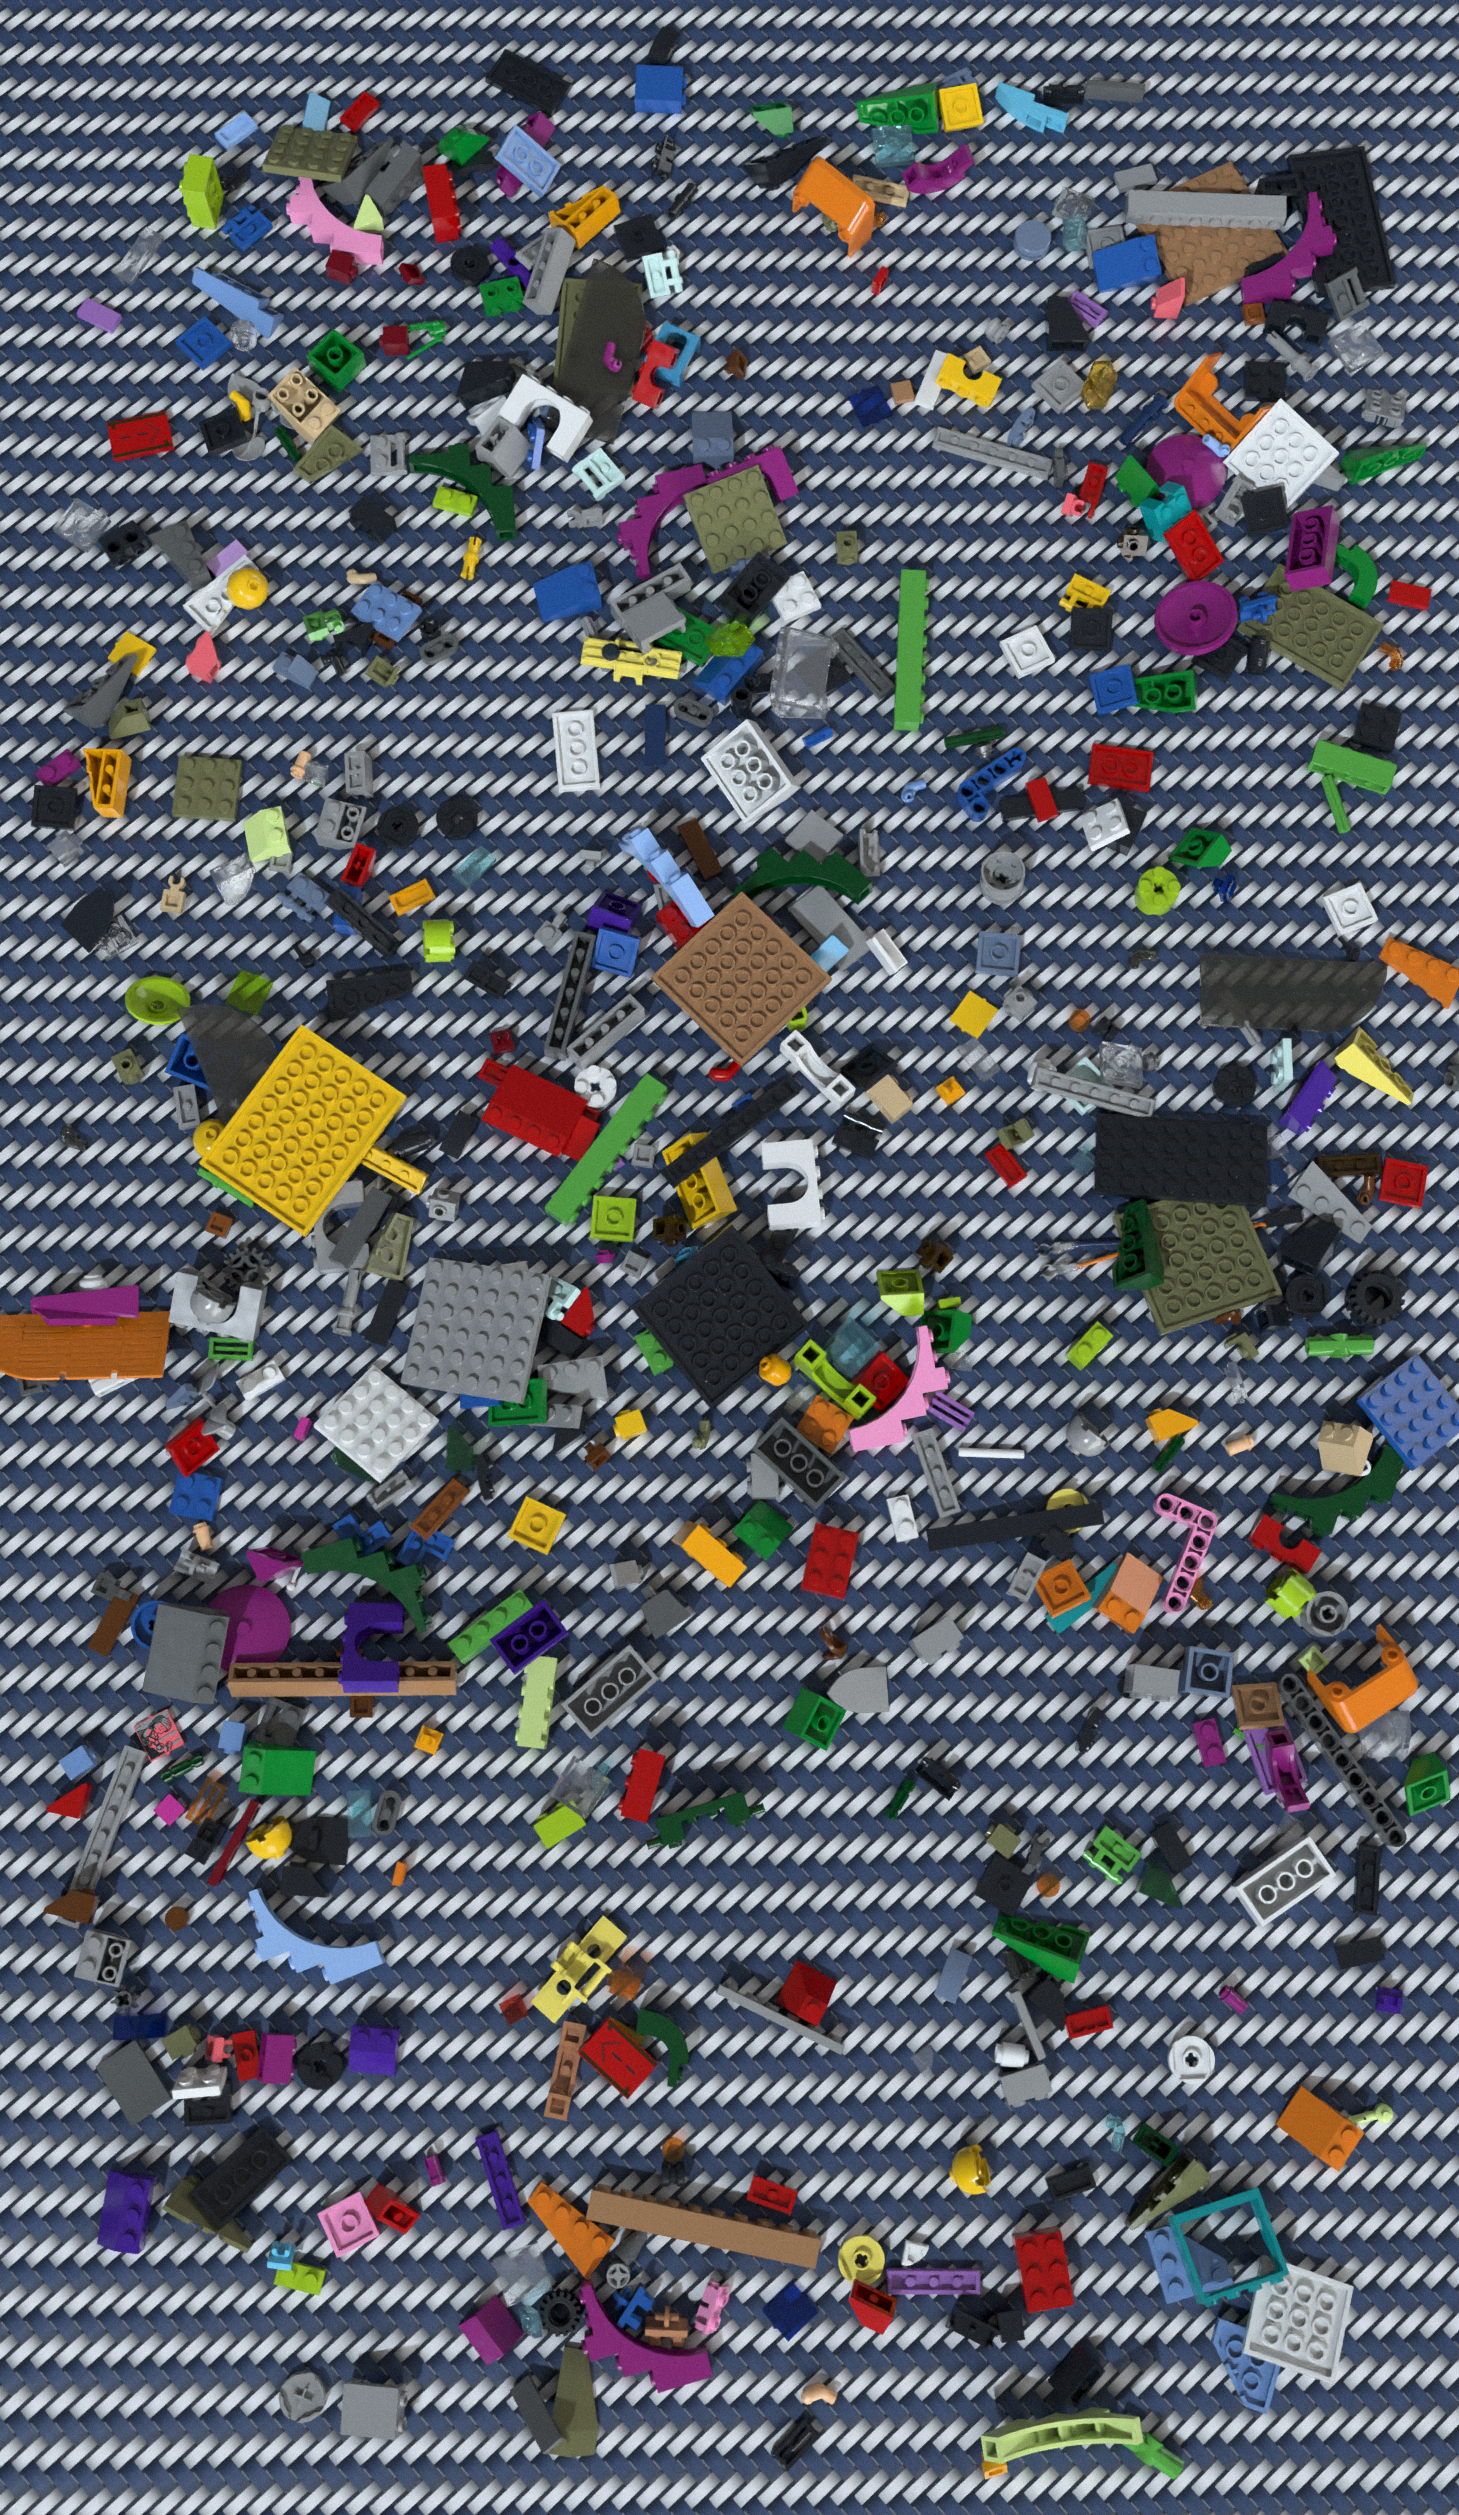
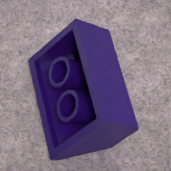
M1320 1060L1309 1072L1278 1121L1279 1124L1298 1136L1303 1131L1308 1132L1314 1124V1121L1311 1119L1315 1114L1319 1115L1325 1107V1104L1322 1102L1326 1097L1330 1098L1336 1089L1333 1085L1337 1079L1324 1061Z
M543 1599L491 1638L490 1642L513 1674L516 1675L569 1633Z
M109 2170L97 2240L98 2245L115 2252L139 2254L144 2250L156 2175Z

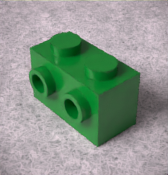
M518 276L479 285L480 297L486 317L524 309V303H522L523 294Z

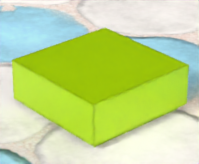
M960 1297L941 1299L937 1302L938 1310H955L961 1306Z

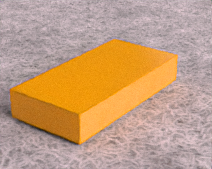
M426 878L388 896L398 917L436 899Z

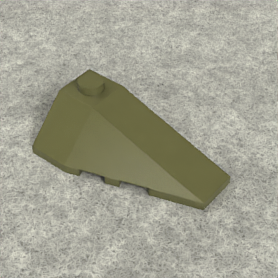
M1184 2152L1124 2224L1132 2231L1192 2196L1198 2190L1202 2191L1209 2182L1210 2174L1195 2159Z
M185 2175L162 2209L187 2224H190V2222L198 2223L201 2231L207 2234H215V2232L220 2234L219 2239L248 2253L253 2244L234 2220L231 2219L220 2230L189 2194L202 2180L194 2175Z
M564 2345L553 2410V2418L564 2440L547 2454L565 2457L595 2454L599 2427L588 2354L584 2355L582 2348Z

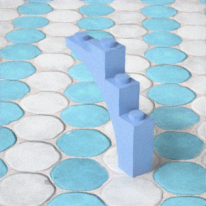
M637 826L622 837V841L618 843L622 851L635 857L647 868L668 892L691 926L698 928L715 916L689 874L681 872L669 851L661 849L647 827L640 828V826Z
M261 1888L248 1892L250 1895L247 1898L249 1907L252 1911L255 1910L258 1918L255 1920L256 1927L259 1933L262 1932L264 1935L256 1939V1945H254L257 1957L262 1958L263 1962L289 1951L288 1961L292 1970L295 1969L296 1973L323 1963L322 1973L326 1981L329 1980L331 1985L386 1962L378 1940L366 1944L343 1947L317 1943L299 1935L279 1919L267 1902Z

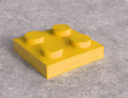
M976 83L938 90L937 94L945 133L978 127L984 124Z
M526 1496L507 1537L548 1555L566 1514Z

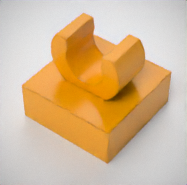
M954 1076L935 1088L947 1106L965 1095V1091Z
M422 1725L414 1747L436 1755L444 1733Z
M982 2451L983 2462L981 2465L985 2479L1008 2472L1006 2462L984 2461Z

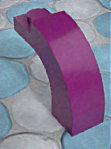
M963 144L950 157L940 163L924 165L915 161L902 173L908 191L917 194H930L948 189L966 177L964 172L975 162L969 145Z
M1287 1728L1266 1732L1265 1751L1267 1764L1279 1803H1283L1287 1813L1310 1809V1802L1296 1771L1294 1742Z

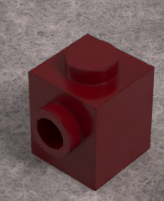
M332 250L325 265L328 278L350 285L353 278L355 279L358 274L355 257Z
M383 326V335H379L380 348L384 347L385 356L409 355L407 326Z

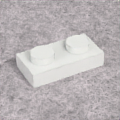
M273 1360L236 1381V1384L248 1402L286 1379L276 1361Z
M908 1494L886 1499L896 1542L918 1538Z

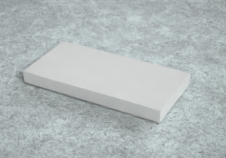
M593 709L552 713L559 793L600 789Z

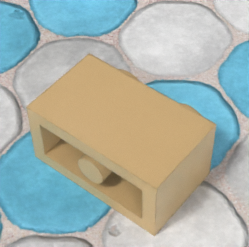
M886 1075L866 1091L865 1094L889 1122L893 1124L912 1109L913 1099L907 1091L903 1092L898 1086L899 1082L893 1075Z

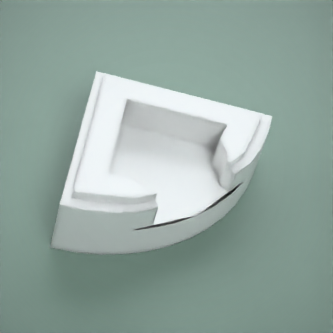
M906 2239L901 2265L908 2266L921 2260L926 2255L929 2245Z

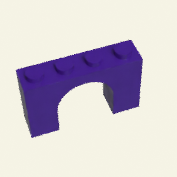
M349 1603V1612L344 1614V1624L347 1625V1631H343L342 1643L345 1645V1650H341L340 1663L343 1664V1670L338 1672V1683L342 1684L344 1693H399L400 1669L398 1661H369L362 1658L357 1653L360 1644L372 1635L404 1634L405 1611L402 1603Z

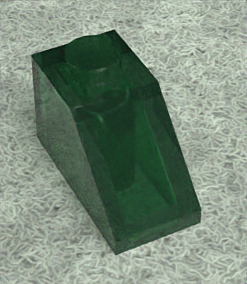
M448 1425L445 1469L447 1472L474 1473V1467H477L478 1454H475L473 1447L452 1425Z
M337 1446L333 1447L335 1453L332 1454V1458L336 1467L339 1466L343 1471L365 1482L375 1483L374 1478Z
M1151 1863L1150 1867L1143 1865L1135 1891L1182 1909L1183 1904L1169 1874L1163 1872L1164 1868Z

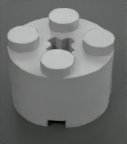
M1331 1591L1319 1592L1310 1601H1306L1303 1604L1300 1623L1307 1632L1316 1637H1330L1341 1633L1347 1628L1351 1613L1345 1599L1341 1595ZM1326 1610L1325 1614L1328 1615V1618L1325 1619L1324 1615L1322 1614V1611Z

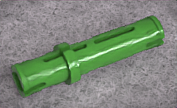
M205 1167L203 1169L199 1168L197 1175L211 1182L213 1187L224 1190L248 1205L251 1209L255 1206V1202Z

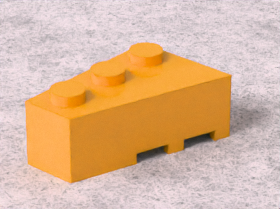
M83 748L87 761L86 769L90 778L89 786L93 808L103 817L123 818L132 759L122 749Z
M687 1520L671 1541L678 1544L691 1558L693 1557L703 1568L730 1588L747 1568L742 1563L744 1559L735 1551L731 1554L726 1549L728 1545L719 1537L714 1539L710 1535L712 1531L703 1523L698 1525Z

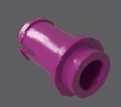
M1224 1985L1218 1993V1996L1221 1997L1220 2000L1222 2002L1226 2001L1239 2014L1243 2013L1248 2007L1249 2002L1234 1991L1233 1986Z
M436 2153L424 2158L423 2161L430 2177L429 2183H432L434 2187L446 2182L445 2176L447 2175L446 2173L443 2174L438 2154Z

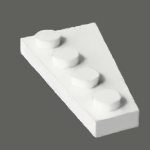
M243 555L183 605L189 615L205 631L210 632L211 637L235 606L229 600L226 592L228 577L235 570L243 567L255 568L259 571L258 567L246 555Z

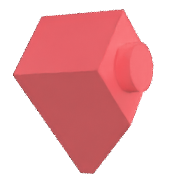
M1179 278L1157 288L1155 297L1151 298L1150 308L1154 309V318H1178L1185 297V278Z

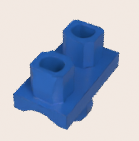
M1262 591L1256 595L1255 600H1250L1247 596L1239 598L1240 622L1258 619L1260 624L1266 623L1267 616L1276 612V594L1269 595L1267 591Z
M641 2282L630 2299L628 2296L632 2290L627 2286L622 2293L615 2291L613 2297L617 2300L613 2308L619 2312L621 2307L625 2306L617 2318L618 2322L616 2325L620 2328L626 2326L636 2331L642 2321V2317L633 2312L638 2304L648 2311L654 2303V2297L646 2291V2285Z

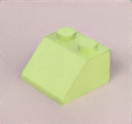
M281 806L260 810L243 823L251 862L270 859L272 856L281 857L283 856L282 854L292 853L286 819Z

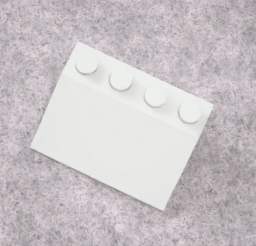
M746 719L701 757V760L745 824L784 802L801 788L758 724L749 719Z

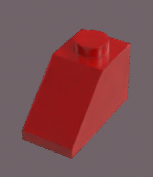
M586 1286L561 1320L563 1327L581 1339H584L586 1335L589 1337L596 1328L590 1292Z
M380 2183L376 2185L364 2201L376 2219L403 2234H406L420 2217V2214L398 2194Z
M857 2279L853 2281L848 2299L861 2325L883 2335L894 2317L898 2299Z

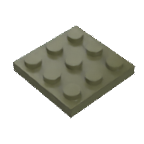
M179 755L172 808L173 817L236 822L242 761Z

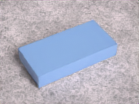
M244 111L214 134L216 139L229 151L256 131L258 125Z

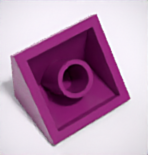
M270 1546L247 1550L246 1553L259 1583L281 1579L304 1566L301 1557Z
M497 2294L459 2324V2328L486 2365L505 2355L525 2333Z

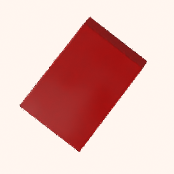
M356 842L340 881L361 888L372 876L376 850Z
M84 1783L45 1809L50 1813L82 1819L85 1817L93 1786L91 1783Z

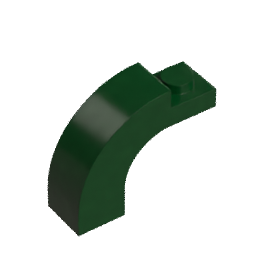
M639 2008L636 2034L654 2036L666 2045L670 2055L667 2086L676 2087L677 2081L682 2082L683 2067H679V2063L688 2064L689 2059L685 2036L679 2026L667 2015L656 2010Z

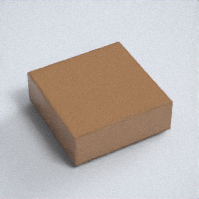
M910 380L890 384L895 405L914 401L915 396Z

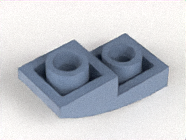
M1031 406L1015 421L1010 430L1006 446L1011 448L1013 446L1017 447L1023 442L1025 430L1034 423L1036 411Z
M951 1948L936 1987L935 1996L956 2004L972 1956Z

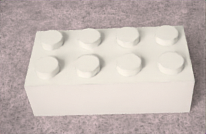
M1303 1835L1230 1887L1255 1924L1263 1927L1332 1879L1336 1874L1311 1837Z

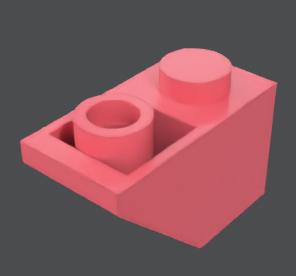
M205 631L203 636L197 639L194 651L188 654L185 665L190 674L211 684L221 665L210 632Z

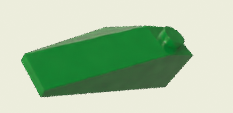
M936 82L914 85L856 101L858 118L861 123L881 127L883 125L895 127V130L900 131L905 129L913 131L915 134L939 131V101Z
M1412 444L1351 450L1344 455L1340 467L1351 486L1421 458L1427 449V445Z
M1193 670L1134 679L1139 704L1132 705L1133 707L1170 713L1196 710L1198 700L1197 679Z

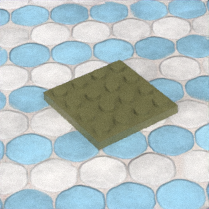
M281 125L263 161V172L341 183L358 145V136L351 135L350 133H333L330 130L313 131L309 127L296 128L292 125Z
M758 465L682 496L712 575L730 568V565L737 563L739 559L743 558V560L754 557V554H757L758 551L763 554L787 544Z

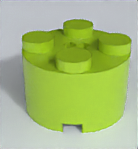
M1160 866L1146 871L1141 876L1134 891V900L1138 909L1147 915H1163L1167 913L1174 905L1180 892L1181 886L1178 879L1172 872Z
M448 919L423 920L425 963L451 962V960H454L455 941H451L453 940L454 933L453 921Z
M1291 1567L1285 1570L1288 1573L1286 1576L1282 1577L1279 1575L1265 1592L1268 1598H1263V1601L1284 1619L1290 1616L1293 1618L1298 1617L1303 1611V1604L1306 1601H1310L1317 1593L1314 1590V1586Z

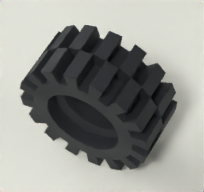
M557 2288L555 2291H549V2294L543 2297L540 2304L539 2322L542 2323V2328L546 2329L548 2334H556L555 2337L560 2335L564 2337L569 2332L572 2333L575 2327L578 2326L581 2318L582 2307L580 2306V2300L575 2297L576 2294L574 2292L570 2293L569 2289L561 2290V2288ZM557 2303H563L569 2309V2316L564 2321H556L551 2315V2309Z

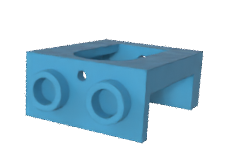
M664 322L655 340L665 343L667 338L684 344L685 347L673 369L659 367L655 371L654 376L680 387L683 382V373L696 350H700V337L693 332L680 329L675 324Z

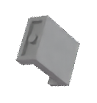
M664 593L621 615L624 630L643 655L651 652L650 642L678 628L682 633L686 632L685 623L687 621L681 611H677L674 601L671 598L668 599Z
M351 2378L346 2381L343 2388L340 2434L396 2440L406 2428V2417H404V2407L408 2401V2392L405 2391L406 2384L400 2383L397 2386L362 2383L360 2378Z

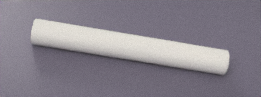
M958 1448V1456L1024 1459V1450Z

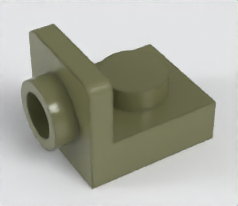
M1236 1332L1226 1338L1228 1343L1224 1345V1348L1227 1349L1237 1344L1238 1353L1242 1358H1246L1247 1361L1259 1355L1246 1332L1241 1335Z

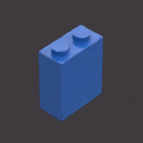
M636 65L635 112L682 114V106H686V93H683V88H687V76L683 75V67Z

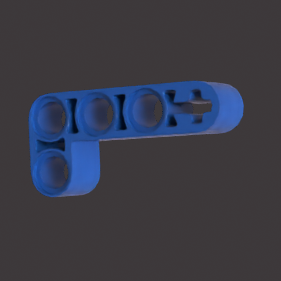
M1017 747L1009 750L959 785L956 800L972 821L981 822L987 816L989 803L984 796L1023 769L1026 760V753L1023 749ZM1001 769L1004 773L999 774L995 770ZM984 780L987 782V785H981L978 781ZM967 791L971 796H964L962 792ZM980 807L983 809V812H977L974 808Z

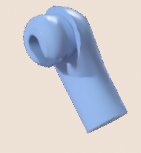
M1209 434L1204 435L1202 438V443L1208 446L1218 457L1224 458L1231 451L1228 444H1222Z

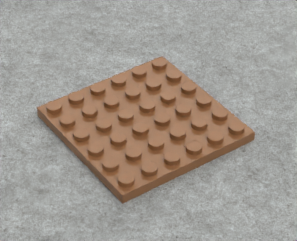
M1231 161L1167 190L1172 192L1252 195ZM1151 223L1136 225L1142 237L1154 234L1160 266L1170 282L1179 278H1185V297L1183 303L1186 307L1240 282L1241 278H1244L1245 267L1278 253H1281L1283 257L1288 254L1276 232L1271 229L1192 227L1188 225H1152Z
M740 892L651 977V980L742 1067L832 981V977L743 892Z

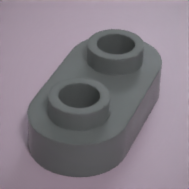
M446 633L425 643L420 648L421 660L427 665H434L454 655L459 649L457 637L451 633ZM450 644L452 647L446 648V645ZM429 654H434L433 657H428Z
M680 697L674 703L675 715L684 721L698 727H707L713 721V711L707 705L688 697ZM686 708L687 711L682 712L681 709ZM700 716H705L706 719H705V720H701L699 717H700Z
M394 1790L383 1792L378 1800L372 1827L374 1832L380 1836L391 1834L396 1827L402 1806V1797ZM390 1797L395 1800L393 1806L387 1804V1800ZM382 1820H387L389 1823L386 1829L381 1827Z

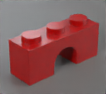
M654 339L652 343H649L646 349V361L641 364L639 369V381L634 384L632 394H634L633 400L653 409H659L666 389L656 384L654 380L655 371L659 367L673 369L680 349Z
M1266 1514L1260 1516L1247 1539L1252 1541L1250 1544L1260 1551L1264 1549L1270 1553V1558L1278 1563L1284 1562L1289 1566L1288 1568L1293 1567L1302 1575L1309 1573L1322 1551L1304 1539L1298 1540L1292 1549L1283 1547L1279 1541V1534L1284 1526Z

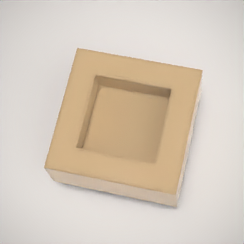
M981 346L963 356V360L966 361L965 364L974 375L991 364L990 358Z

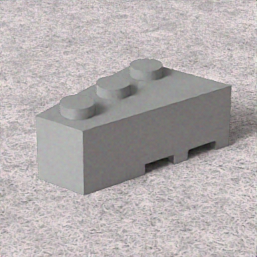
M602 1356L537 1366L538 1377L547 1379V1392L609 1402Z

